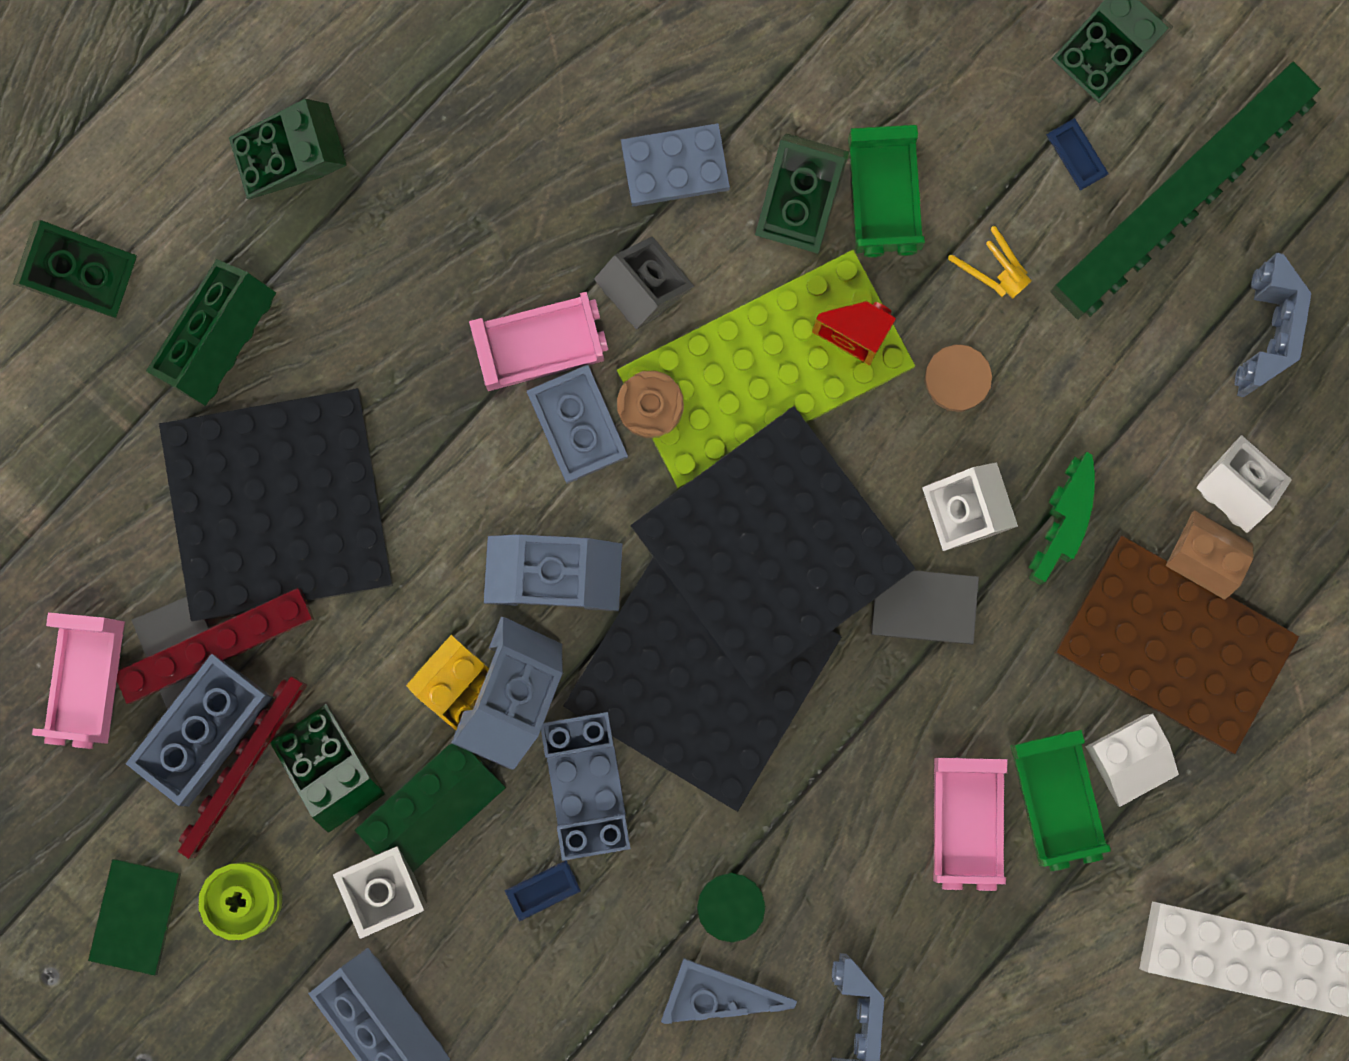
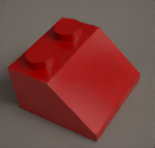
M865 301L819 313L812 333L870 366L896 318L891 315L892 311L885 305L874 302L872 305Z

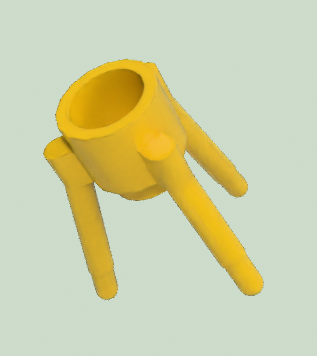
M996 226L991 227V232L1008 260L992 241H987L986 245L1005 269L997 276L1001 283H997L954 255L948 256L949 261L993 288L1001 297L1007 293L1013 299L1032 281L1026 275L1028 272L1020 265Z

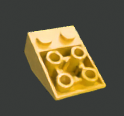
M450 635L406 686L421 702L453 729L457 730L463 712L473 710L489 667L454 636Z

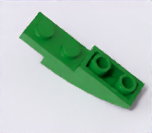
M1085 452L1080 458L1074 456L1065 471V474L1069 476L1064 487L1058 485L1049 500V503L1053 505L1049 514L1059 519L1060 522L1054 521L1044 537V539L1049 541L1043 553L1039 550L1035 553L1028 566L1029 569L1033 570L1028 579L1039 585L1047 581L1059 558L1066 562L1074 560L1082 544L1091 516L1095 491L1093 455L1089 452Z

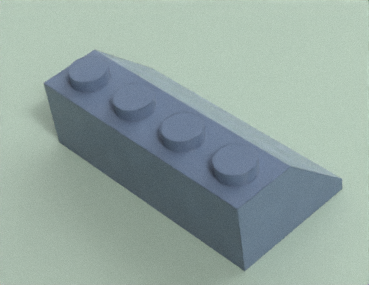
M211 654L130 757L126 765L178 806L189 807L273 697L249 678Z
M369 948L347 962L308 993L357 1061L450 1060L441 1043L434 1038L423 1023L421 1016L415 1012L404 997L401 989L392 981L382 967L380 960L373 955Z

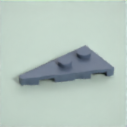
M683 958L661 1022L670 1024L679 1021H697L715 1017L723 1018L768 1011H784L786 1009H794L797 1000Z

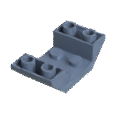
M1276 253L1267 262H1264L1259 269L1254 271L1251 288L1255 289L1254 300L1278 304L1280 307L1277 306L1273 313L1272 326H1275L1276 330L1274 339L1269 341L1267 353L1258 352L1243 363L1242 366H1239L1236 371L1235 386H1239L1237 396L1245 397L1301 358L1311 292L1285 255L1281 253Z
M538 535L488 536L484 604L512 606L531 604L584 607L587 610L619 611L623 544L575 537Z
M501 617L489 649L496 652L473 710L463 712L451 743L514 770L537 739L563 673L562 644L512 620Z
M608 712L543 723L541 734L553 792L562 861L631 849Z
M840 953L839 961H833L832 982H834V985H837V989L843 995L864 996V999L858 998L856 1014L857 1019L862 1023L861 1034L855 1033L854 1054L857 1055L859 1060L832 1058V1061H880L884 997L847 954Z

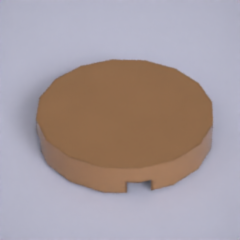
M956 344L941 349L932 357L925 371L924 382L935 404L947 411L963 412L974 408L985 399L991 388L992 372L989 362L981 352L970 346Z
M642 371L635 374V376L631 377L621 386L617 397L618 415L623 425L633 434L643 438H659L670 433L680 422L684 411L683 394L679 386L669 375L658 371Z

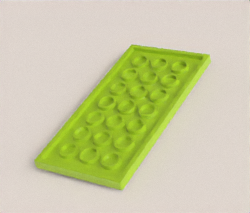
M854 250L617 369L623 384L639 372L658 371L669 375L679 386L684 402V411L680 422L670 433L659 438H651L677 489L689 483L793 406L808 423L915 368V364L894 325L870 366L812 333L819 313L865 301L872 305L874 302L882 304Z

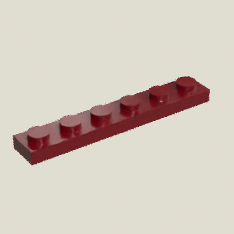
M297 588L119 670L117 683L126 704H132L195 675L211 654L222 661H226L315 619L302 589Z
M292 676L288 681L283 679L273 693V697L276 700L269 710L264 708L257 717L254 725L258 728L251 738L246 737L237 748L235 754L239 757L232 768L227 766L220 774L216 782L220 785L213 797L208 795L200 805L198 813L201 816L194 826L189 824L179 838V842L182 845L177 852L188 859L197 857L306 689V683Z

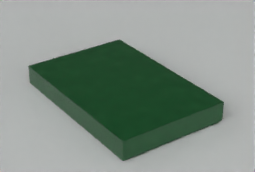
M112 859L88 961L149 975H158L181 873Z

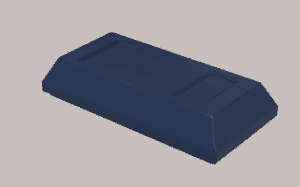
M1075 118L1046 134L1080 191L1109 175Z
M567 860L504 890L519 922L581 892Z

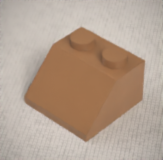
M1194 510L1166 566L1225 600L1242 584L1253 561V543Z

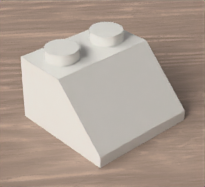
M1241 435L1205 474L1196 488L1202 492L1203 497L1208 502L1215 504L1221 509L1234 525L1240 526L1248 533L1274 509L1292 479Z
M997 462L972 467L922 487L943 551L1018 527Z
M1153 714L1143 715L1085 746L1118 807L1179 775L1170 744Z
M398 846L333 874L360 939L428 908L417 880Z

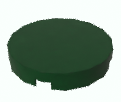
M735 873L717 875L707 882L699 894L697 904L700 923L707 933L718 940L731 943L745 940L753 935L763 922L766 908L763 894L756 883L744 875Z

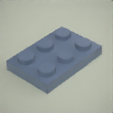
M718 123L621 139L632 207L729 191L730 189Z
M588 365L527 390L529 399L566 484L628 458Z

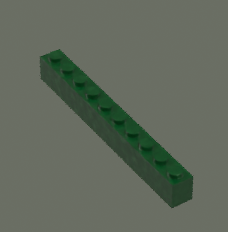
M1292 61L1069 271L1050 292L1077 320L1085 313L1091 317L1105 304L1101 298L1108 291L1114 295L1128 282L1124 276L1130 270L1134 269L1138 273L1152 259L1148 253L1156 246L1162 250L1176 237L1172 231L1179 224L1185 228L1199 215L1195 209L1202 202L1209 206L1223 192L1219 188L1220 185L1227 179L1233 183L1246 170L1243 164L1250 157L1255 161L1270 148L1266 142L1273 135L1280 139L1294 125L1290 121L1293 116L1299 113L1303 117L1317 103L1313 97L1321 88Z

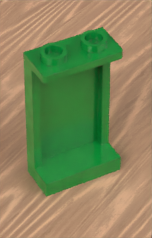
M917 125L850 129L848 143L856 254L864 253V257L875 258L883 256L884 252L897 251V255L910 256L917 254V250H922L925 244V236H922L917 165Z
M1075 730L1010 746L1039 866H1049L1050 871L1069 868V861L1082 858L1083 864L1104 859L1102 853L1111 852L1110 844H1106L1082 748V744L1085 743L1082 730Z

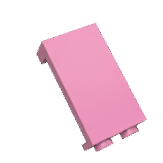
M587 292L580 293V297L513 315L485 322L482 318L469 321L487 390L491 391L603 362V352L608 351L604 331L597 332L594 320L600 319L596 300L589 301Z
M48 613L46 626L59 628L45 728H33L32 732L34 736L45 737L44 744L65 746L66 739L73 740L72 747L93 749L94 742L108 744L125 621Z
M934 758L933 881L942 883V889L963 890V884H976V890L997 891V884H1006V877H1004V773H1007V759Z

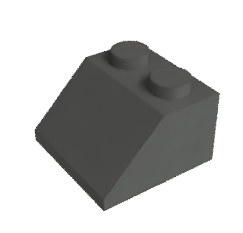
M652 236L615 254L594 278L604 294L613 301L623 313L625 319L636 330L655 320L694 287Z

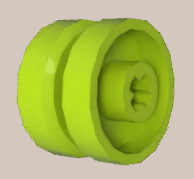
M254 862L232 863L216 869L205 880L199 893V912L204 924L215 935L227 940H244L265 932L277 920L282 908V890L277 878L266 867ZM241 893V899H246L245 906H240L237 901Z

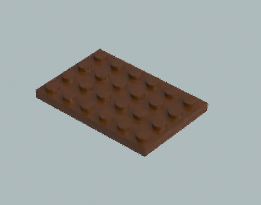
M1121 535L1117 539L1054 653L1228 753L1236 754L1300 636L1231 597H1227L1224 600L1167 567L1168 561Z

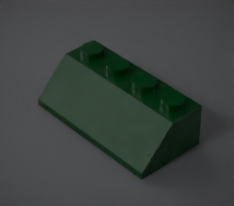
M216 259L146 372L206 406L209 400L217 394L219 384L226 373L235 365L237 356L244 344L252 338L254 328L261 317L270 309L272 300L277 292L248 272Z
M450 743L354 831L376 855L398 846L410 869L414 872L504 791L506 787L477 754Z

